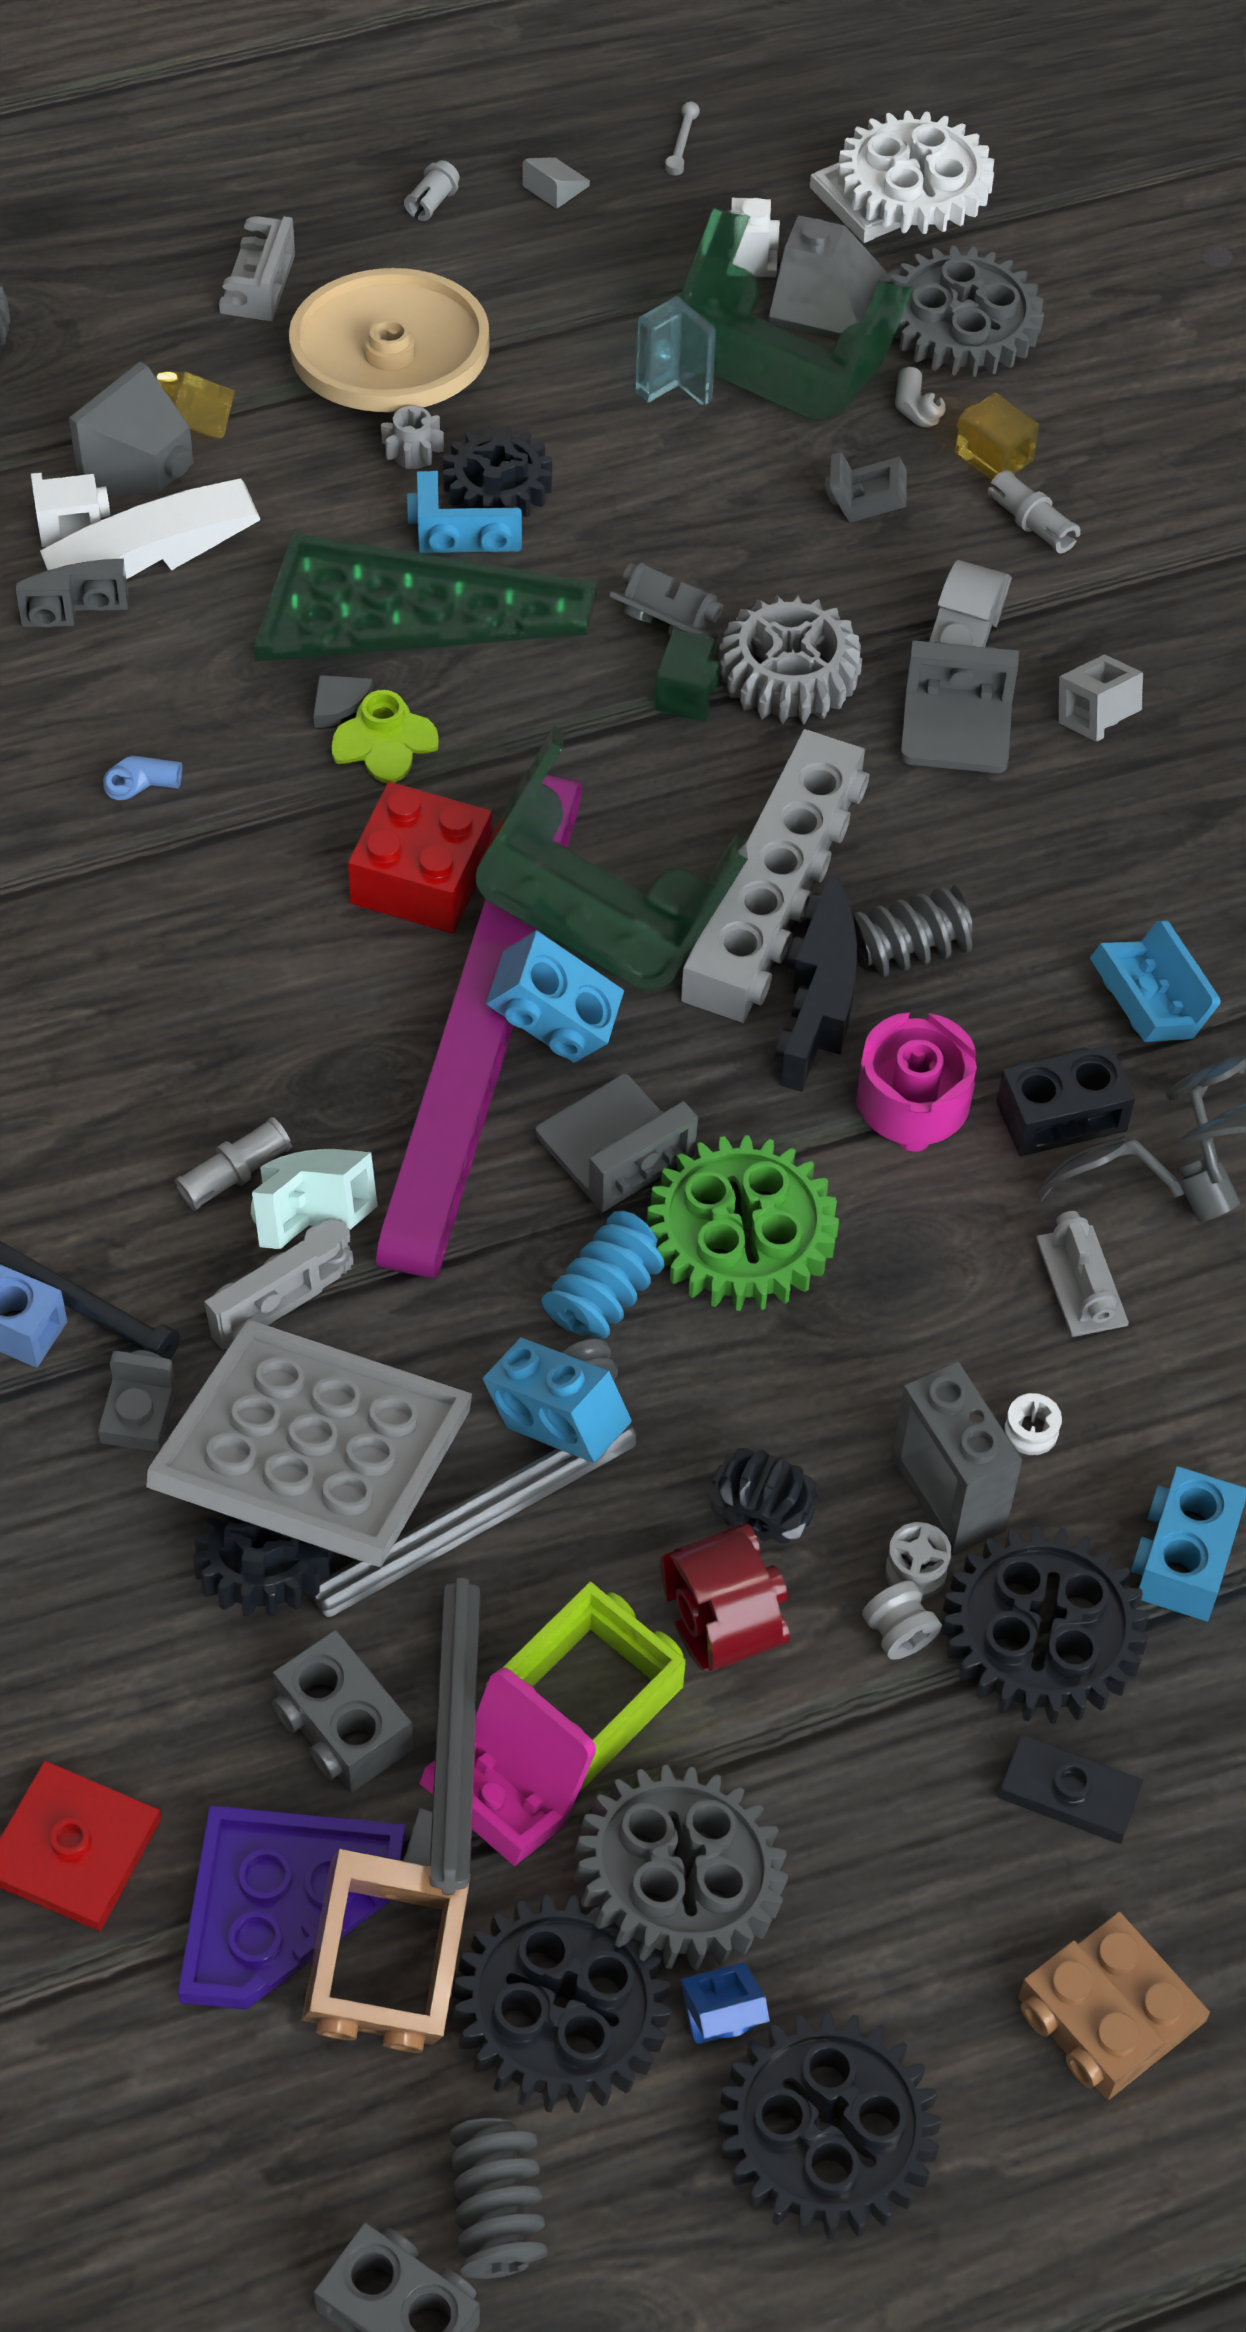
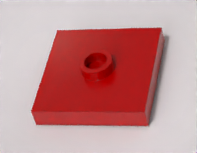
M44 1761L0 1838V1888L101 1932L162 1820L161 1811Z

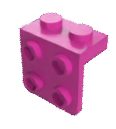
M501 1668L490 1676L476 1713L472 1830L512 1865L516 1866L565 1827L595 1755L596 1747L593 1740L577 1724L566 1718L540 1696L531 1685L524 1682L508 1668ZM435 1760L425 1767L419 1783L432 1795Z

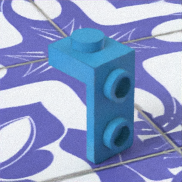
M417 471V493H407L408 524H418L419 553L509 552L522 549V511L520 508L439 509L438 471Z

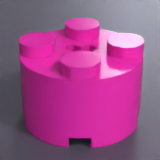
M910 1013L896 1014L883 1020L872 1029L866 1038L862 1053L857 1087V1109L868 1125L878 1134L897 1142L901 1148L912 1152L922 1151L929 1144L945 1140L961 1128L970 1111L977 1074L976 1051L970 1036L955 1022L943 1016L930 1013L928 1014V1019L909 1018Z

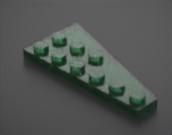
M292 533L254 645L255 662L587 635L597 598V582Z

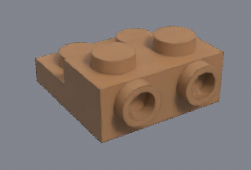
M1121 1912L1114 1915L1079 1944L1073 1940L1026 1977L1018 1997L1022 2002V2013L1032 2028L1044 2037L1050 2034L1067 2054L1066 2062L1074 2076L1085 2087L1089 2089L1096 2087L1107 2101L1203 2025L1210 2014L1205 2005Z

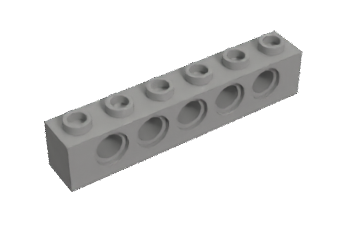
M803 730L683 968L681 1002L742 1023L745 1022L753 1003L763 1004L772 980V973H769L773 962L782 964L792 939V932L789 931L793 921L802 923L804 920L807 905L812 896V891H809L813 881L819 883L823 881L831 860V851L828 850L832 841L842 842L850 821L851 813L848 809L852 802L860 804L866 792L869 773L862 771L864 748L813 731Z

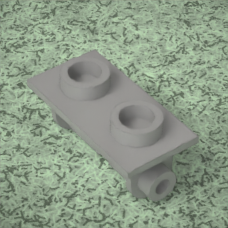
M1068 1211L1059 1215L1056 1219L1057 1227L1054 1233L1036 1236V1241L1071 1337L1128 1326L1127 1316L1093 1225H1089L1088 1221L1080 1217L1076 1211Z

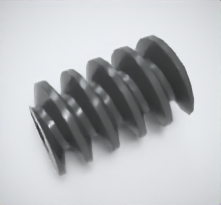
M954 884L950 891L944 887L934 889L929 897L923 893L911 897L909 904L902 899L891 902L888 910L881 905L870 909L868 917L862 912L852 914L857 942V962L863 970H867L868 965L873 964L881 978L889 976V959L892 958L901 971H907L910 969L909 953L912 952L915 953L922 965L930 964V947L935 946L942 959L951 957L952 940L957 942L963 953L972 950V919L963 893Z
M500 2118L473 2119L456 2125L450 2130V2142L457 2147L452 2154V2169L459 2174V2177L454 2181V2194L462 2202L456 2209L457 2224L464 2230L458 2237L459 2252L467 2258L460 2265L461 2275L468 2279H494L523 2271L529 2267L530 2262L547 2256L546 2244L526 2240V2235L545 2228L543 2216L524 2213V2207L536 2204L542 2200V2189L521 2185V2180L533 2177L540 2172L538 2161L519 2158V2153L537 2146V2135L531 2132L517 2131L516 2126L509 2120Z

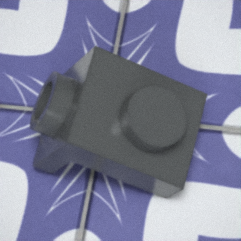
M838 452L831 455L830 475L825 477L827 495L833 505L839 504L849 523L906 507L907 469L899 456L852 470L843 453Z

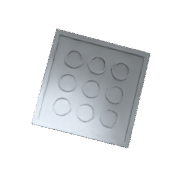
M248 1319L149 1466L146 1487L381 1568L469 1414L472 1393Z

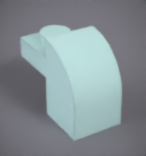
M317 1149L296 1152L269 1161L260 1167L262 1185L252 1192L251 1216L257 1226L259 1247L281 1249L306 1227L320 1225L321 1221L325 1222L327 1219L333 1220L335 1218L338 1221L342 1220V1223H346L347 1228L351 1230L378 1207L371 1152Z

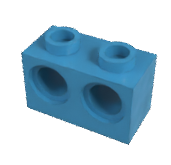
M536 930L503 951L486 1005L506 1017L512 1025L524 1029L548 1045L557 1055L575 1063L608 1044L624 990Z
M522 1337L482 1378L507 1429L592 1463H595L632 1422L608 1370Z
M1178 1466L1176 1467L1170 1489L1160 1485L1157 1486L1147 1518L1148 1521L1159 1524L1154 1540L1141 1537L1131 1569L1132 1573L1143 1576L1139 1589L1143 1592L1142 1601L1208 1622L1219 1592L1246 1501L1245 1487ZM1183 1512H1196L1203 1516L1205 1520L1197 1521L1190 1519ZM1167 1563L1182 1564L1190 1572H1176L1169 1568Z

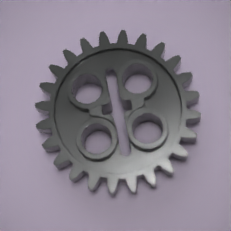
M951 246L950 254L944 256L937 248H932L930 260L920 254H916L913 266L902 263L899 275L891 276L890 287L886 290L884 309H886L884 323L891 324L890 338H901L899 345L901 351L915 348L913 361L919 362L928 357L932 359L931 370L936 371L944 363L950 366L951 375L955 376L960 367H967L971 376L976 377L979 366H984L991 374H996L998 362L1012 368L1015 356L1023 359L1027 357L1029 346H1036L1038 335L1041 332L1044 313L1042 312L1044 300L1043 298L1036 297L1037 284H1026L1028 275L1026 270L1012 273L1013 261L1007 260L999 265L995 263V252H990L985 258L978 257L976 247H971L967 255H961L956 246Z
M663 1765L657 1782H653L643 1769H639L636 1772L631 1787L622 1780L617 1779L614 1781L609 1797L599 1794L596 1797L591 1814H586L579 1831L581 1837L578 1838L573 1852V1858L579 1860L574 1874V1882L587 1885L581 1904L584 1907L602 1906L595 1926L600 1929L616 1924L620 1928L615 1941L617 1947L627 1944L633 1938L641 1942L639 1959L645 1961L655 1948L663 1951L665 1967L669 1969L674 1965L678 1954H686L693 1970H699L706 1952H709L720 1966L724 1965L731 1952V1947L745 1955L748 1953L754 1936L761 1939L764 1938L771 1924V1918H776L783 1902V1898L780 1895L788 1881V1874L780 1871L787 1853L786 1850L772 1847L779 1831L777 1826L758 1827V1822L764 1810L762 1805L744 1810L740 1806L744 1789L739 1787L727 1796L719 1792L721 1776L715 1774L705 1786L698 1784L695 1767H689L683 1781L675 1780L668 1765ZM671 1817L677 1822L679 1835H677V1830L674 1829ZM697 1831L706 1832L712 1835L716 1840L707 1839L701 1836ZM634 1834L643 1835L653 1843L642 1842ZM676 1848L677 1857H672ZM684 1875H689L685 1884ZM708 1889L719 1890L728 1898H719ZM644 1893H654L660 1896L665 1902L653 1901L649 1899ZM683 1896H684V1902L687 1903V1908H688L689 1913H690L691 1916H689V1915H687V1914L685 1913L684 1905H683V1900H682Z

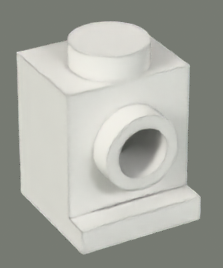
M732 198L728 276L776 278L780 220H770L771 199Z
M41 473L31 474L42 547H48L89 525L101 521L102 518L111 517L106 486L96 487L94 474L42 480Z

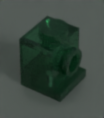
M673 629L656 677L655 711L702 722L707 721L710 693H714L716 690L721 662L713 661L716 651L714 638Z

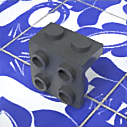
M912 640L906 685L901 760L906 764L989 773L1004 772L1007 769L1009 760L1012 700L1018 671L1019 651Z

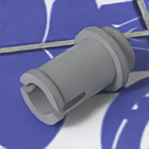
M443 160L431 163L425 168L424 178L404 200V206L411 216L414 217L420 208L423 207L424 209L419 214L418 220H429L445 197H450L457 192L460 176L456 168Z

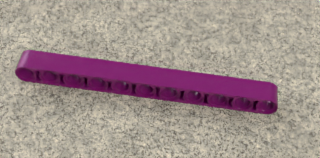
M530 771L525 773L382 1226L376 1256V1264L379 1268L436 1279L439 1275L514 1025L508 1022L506 1017L486 1005V1001L503 951L537 930L540 933L543 931L577 818L581 798V781Z

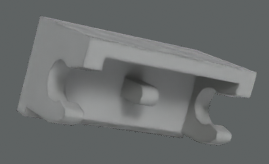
M254 216L246 219L244 228L250 231H261L267 236V239H259L257 237L242 238L240 243L241 249L231 277L226 278L222 286L226 291L224 297L220 299L219 309L220 314L273 321L295 257L293 218L283 216L282 220Z

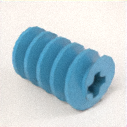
M614 1211L607 1218V1224L603 1225L594 1234L593 1241L589 1242L580 1251L579 1258L574 1259L566 1268V1275H561L554 1282L552 1291L547 1292L541 1298V1306L557 1325L569 1332L587 1336L591 1339L605 1340L610 1335L608 1323H619L624 1317L622 1307L630 1308L636 1303L637 1292L635 1290L644 1291L651 1284L649 1274H658L664 1268V1259L657 1250V1238L654 1232L635 1214L626 1211Z

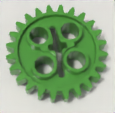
M748 1135L744 1136L740 1148L732 1149L725 1136L720 1137L719 1151L712 1152L702 1142L698 1143L695 1161L682 1153L677 1155V1170L664 1168L662 1170L661 1186H653L651 1206L648 1207L647 1225L657 1238V1250L664 1259V1266L671 1265L670 1282L675 1284L689 1278V1296L693 1298L704 1289L711 1291V1306L714 1307L721 1302L724 1295L732 1296L736 1311H741L745 1297H753L760 1310L765 1309L767 1294L774 1293L785 1304L789 1302L790 1284L801 1291H808L810 1274L822 1277L826 1258H832L834 1255L835 1238H837L839 1218L835 1217L837 1200L835 1197L827 1196V1178L812 1180L814 1163L812 1161L796 1167L794 1165L795 1149L790 1148L779 1157L773 1154L774 1140L769 1139L761 1150L753 1149L751 1138ZM730 1181L736 1182L739 1188L742 1220L739 1214H734L736 1197ZM759 1191H767V1192H770V1193H773V1194H772V1195H761V1194H758V1193H756V1192H759ZM710 1200L715 1202V1204H703L700 1201ZM743 1224L746 1230H751L750 1250L756 1261L755 1264L750 1263L746 1256ZM774 1239V1240H782V1241H785V1242H787V1243H785V1244H774V1243H771V1242H769V1241ZM724 1249L729 1251V1253L718 1254L711 1250Z

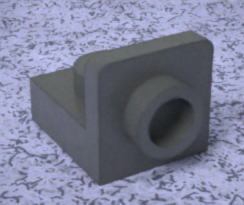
M137 1350L132 1353L113 1351L110 1360L112 1383L98 1429L100 1443L159 1452L177 1391L172 1361L145 1350Z

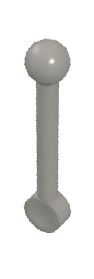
M692 101L686 102L681 108V113L684 117L674 153L666 159L665 170L670 175L677 176L684 171L682 155L692 120L696 119L700 112L699 106Z

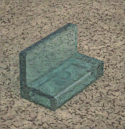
M678 296L638 318L636 393L649 403L679 385L698 403L704 406L712 401L716 330Z

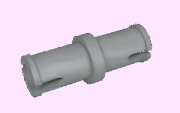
M1005 470L995 476L991 483L1001 491L999 492L994 487H989L988 496L1014 515L1015 522L1021 529L1027 532H1035L1060 554L1067 552L1075 545L1077 541L1067 533L1070 532L1075 537H1079L1080 527L1052 507V500L1046 494L1040 491H1032L1017 479L1011 471Z
M271 1117L266 1123L233 1144L225 1141L217 1146L216 1155L185 1175L177 1177L174 1180L177 1184L176 1187L189 1207L196 1211L201 1205L235 1183L242 1187L251 1181V1173L283 1152H288L292 1149L291 1140L282 1125L275 1118Z

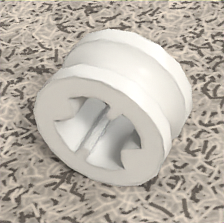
M1027 1393L1019 1396L1009 1407L1004 1426L1005 1434L1018 1452L1026 1455L1046 1453L1056 1444L1059 1436V1429L1062 1424L1061 1411L1057 1404L1047 1396L1038 1393ZM1031 1416L1032 1423L1036 1417L1040 1418L1045 1422L1043 1431L1035 1432L1034 1426H1032L1030 1431L1025 1430L1022 1427L1023 1418Z

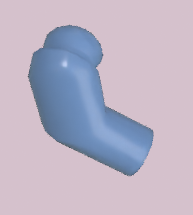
M129 756L105 773L103 788L106 794L115 800H128L151 785L179 789L182 779V762Z

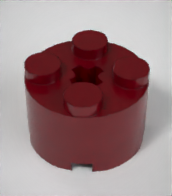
M748 1523L679 1547L661 1557L660 1572L667 1602L676 1599L682 1619L674 1623L688 1653L701 1670H709L711 1672L716 1669H722L777 1648L790 1641L789 1630L778 1605L788 1600L785 1582L775 1565L765 1568L760 1558L758 1540Z

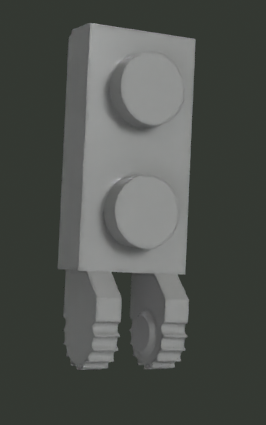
M335 1218L333 1220L327 1219L325 1222L321 1221L320 1225H314L306 1231L304 1241L284 1253L273 1255L263 1266L235 1283L224 1285L214 1296L205 1300L211 1338L222 1350H228L248 1319L268 1326L323 1292L322 1289L341 1278V1274H347V1271L351 1270V1265L354 1264L352 1250L350 1251V1246H348L350 1232L346 1223H342V1220H335Z

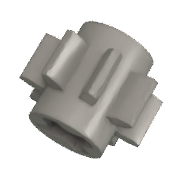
M410 405L402 407L394 412L393 423L386 422L381 424L382 443L385 444L386 459L395 458L396 462L404 468L419 469L426 465H431L432 451L444 452V432L440 430V417L438 415L431 416L426 409L420 406Z

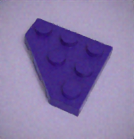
M209 1806L178 1989L180 2003L247 2010L311 1962L332 1858L339 1849L402 1861L406 1836L405 1824ZM348 1892L340 1939L392 1900Z

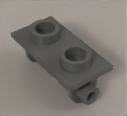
M644 562L638 565L630 563L625 569L622 579L624 583L628 584L625 593L611 591L609 595L625 603L622 610L625 614L647 623H651L653 617L670 624L667 632L684 641L696 644L699 637L717 639L719 635L707 629L709 622L716 623L720 619L724 608L722 603L717 602L715 594L708 593L686 582H681L675 598H671L668 595L675 577L659 571Z

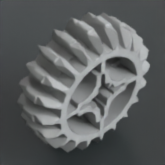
M799 594L793 602H784L776 595L771 605H767L757 599L752 611L740 609L736 621L728 623V628L725 631L723 643L720 644L719 651L722 682L727 683L730 698H740L743 710L757 707L761 720L770 714L779 716L782 725L788 717H798L805 724L811 713L825 719L829 708L841 709L846 697L852 696L853 690L857 686V678L861 674L862 667L859 636L853 634L851 621L840 620L837 608L823 611L819 599L810 605L802 603ZM820 654L827 660L828 663H826L820 658ZM753 655L761 659V664L753 658Z

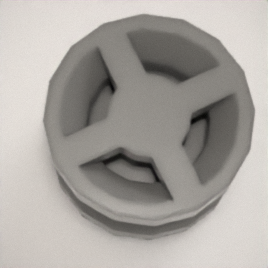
M913 1522L903 1525L898 1529L890 1541L889 1556L886 1561L885 1576L889 1586L891 1587L904 1581H913L923 1594L922 1600L931 1598L941 1591L947 1579V1568L951 1560V1545L947 1536L938 1527L923 1522Z
M904 1581L885 1589L868 1602L863 1609L862 1616L871 1629L879 1630L883 1636L881 1647L890 1659L904 1658L919 1651L936 1638L941 1631L942 1624L932 1611H926L921 1604L923 1594L913 1581Z

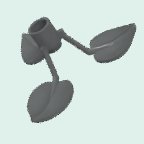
M1246 1052L1231 1056L1220 1063L1200 1068L1180 1080L1166 1092L1168 1100H1173L1190 1093L1198 1126L1181 1136L1176 1142L1179 1147H1183L1200 1141L1203 1154L1195 1156L1178 1166L1182 1174L1179 1179H1176L1137 1140L1127 1141L1126 1137L1122 1136L1088 1146L1061 1161L1048 1173L1038 1190V1197L1041 1203L1054 1185L1110 1162L1118 1156L1132 1154L1138 1156L1169 1186L1174 1198L1185 1194L1198 1222L1211 1220L1237 1207L1241 1201L1221 1160L1217 1158L1212 1137L1246 1133V1102L1232 1107L1208 1121L1202 1098L1209 1085L1226 1080L1236 1073L1244 1074L1246 1070Z

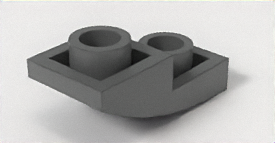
M124 558L65 565L33 575L16 583V595L22 627L75 626V611L128 610L129 593Z

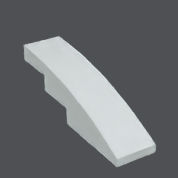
M240 478L189 489L138 505L89 525L40 550L47 570L86 561L124 558L126 578L128 579L162 559L173 570L261 519L245 483Z

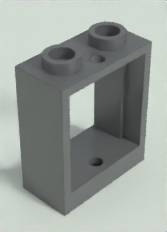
M959 1361L904 1385L891 1459L932 1525L938 1527L947 1536L951 1545V1555L953 1556L986 1541L988 1538L1005 1532L1022 1458ZM978 1414L983 1418V1421L981 1423H974L969 1419V1416Z

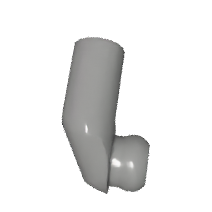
M905 367L898 373L895 397L896 409L919 427L935 426L946 410L943 399L940 397L934 403L935 393H927L922 396L921 371L914 367Z

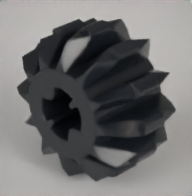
M738 1448L735 1453L727 1454L723 1465H719L712 1481L714 1486L709 1497L712 1500L711 1508L717 1515L724 1517L727 1525L736 1527L748 1523L755 1535L764 1542L773 1539L779 1543H789L791 1539L800 1538L805 1526L808 1527L816 1510L814 1504L818 1497L815 1491L817 1484L811 1477L803 1474L804 1470L801 1466L789 1464L784 1461L783 1456L775 1457L769 1455L763 1449L755 1453L748 1448Z

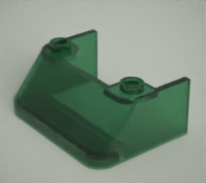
M713 208L668 328L667 342L671 352L675 357L810 419L831 420L836 418L845 410L884 362L913 287L905 283L879 281L863 322L846 328L841 334L833 352L752 315L759 298L758 282L749 270L733 263L750 216L742 212Z
M554 726L511 797L478 863L476 872L478 889L491 903L635 987L649 991L661 989L674 979L747 862L746 840L737 834L734 836L708 880L686 869H671L662 873L655 880L647 895L561 846L552 839L563 820V804L558 794L542 783L563 747L564 732Z

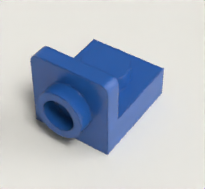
M745 1962L680 1979L690 2034L697 2044L720 2038L735 2037L755 2029L758 2024L770 2021L765 1995Z

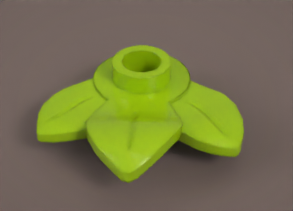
M377 690L371 692L363 699L357 710L356 718L338 726L332 741V757L337 764L364 761L367 771L376 780L388 783V781L396 783L408 774L412 766L413 753L424 754L438 750V733L436 727L428 718L410 713L408 706L397 693L389 690Z

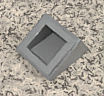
M527 158L523 161V187L556 209L590 186V180L557 158Z

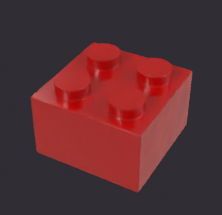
M388 781L348 862L351 904L454 934L492 854V811Z

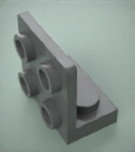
M622 1074L537 1125L536 1138L603 1213L660 1178L664 1168L672 1170L676 1168L677 1155L680 1153L690 1158L695 1156L698 1116L684 1101L666 1112L661 1111L629 1075Z

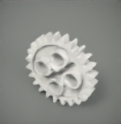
M905 111L903 120H897L891 113H886L885 124H881L871 118L869 119L868 130L856 127L854 138L845 139L844 150H840L838 185H843V198H853V210L866 208V220L870 221L878 216L883 217V228H888L894 222L901 223L902 233H906L911 225H918L921 233L927 234L928 225L935 224L939 230L944 232L946 231L948 220L962 226L965 214L976 217L978 215V207L987 205L988 193L992 192L994 159L988 158V146H978L980 135L976 133L964 136L966 125L963 123L953 128L948 127L947 116L942 117L938 122H933L929 112H925L920 120L914 119L910 111Z

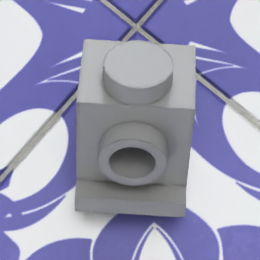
M1104 654L1059 676V723L1096 742L1103 739L1105 728L1114 726L1119 721L1142 710L1143 672Z

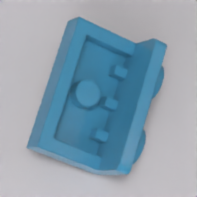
M1157 921L1141 942L1100 943L1090 957V960L1103 978L1106 988L1112 992L1129 1018L1132 1028L1140 1035L1144 1042L1193 1039L1220 1005V997L1168 921Z

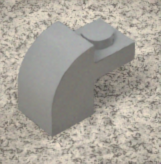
M957 560L943 587L938 602L940 609L929 642L985 647L991 627L997 628L1012 577L1007 573Z

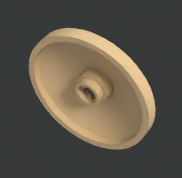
M405 268L366 270L343 276L325 284L302 302L292 318L289 329L292 364L301 380L310 389L334 403L373 412H396L400 408L410 405L423 408L454 396L471 384L480 374L486 364L490 348L487 315L479 301L468 290L442 276Z

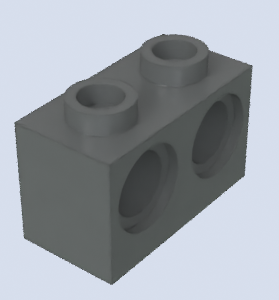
M334 1630L273 1672L276 1698L272 1700V1706L277 1716L290 1732L294 1733L298 1729L302 1731L313 1745L309 1748V1751L320 1771L329 1780L338 1776L351 1794L414 1750L412 1722L337 1630ZM317 1685H325L334 1689L331 1694L323 1698H313L305 1694L307 1690ZM356 1731L366 1732L372 1736L368 1742L361 1745H350L342 1740L346 1735Z
M367 2223L362 2225L314 2291L317 2313L343 2332H416L411 2326L413 2319L417 2314L428 2309L441 2311L449 2318L450 2322L442 2332H475L480 2325V2304L474 2300L477 2293L465 2279L447 2268H443L437 2274L416 2259L420 2254L418 2249L403 2235L391 2228H386L381 2234ZM379 2269L388 2273L393 2279L390 2286L385 2291L376 2295L360 2292L354 2284L357 2278L367 2270Z

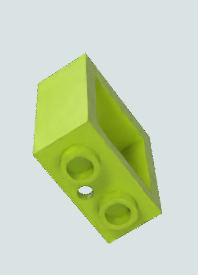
M591 1581L503 1667L508 1668L533 1687L591 1630L652 1680L593 1739L596 1752L580 1791L683 1688L686 1661L683 1658L681 1649L672 1638L661 1631H656L655 1633L650 1631L636 1619L633 1609L622 1597L613 1592H609L606 1595Z

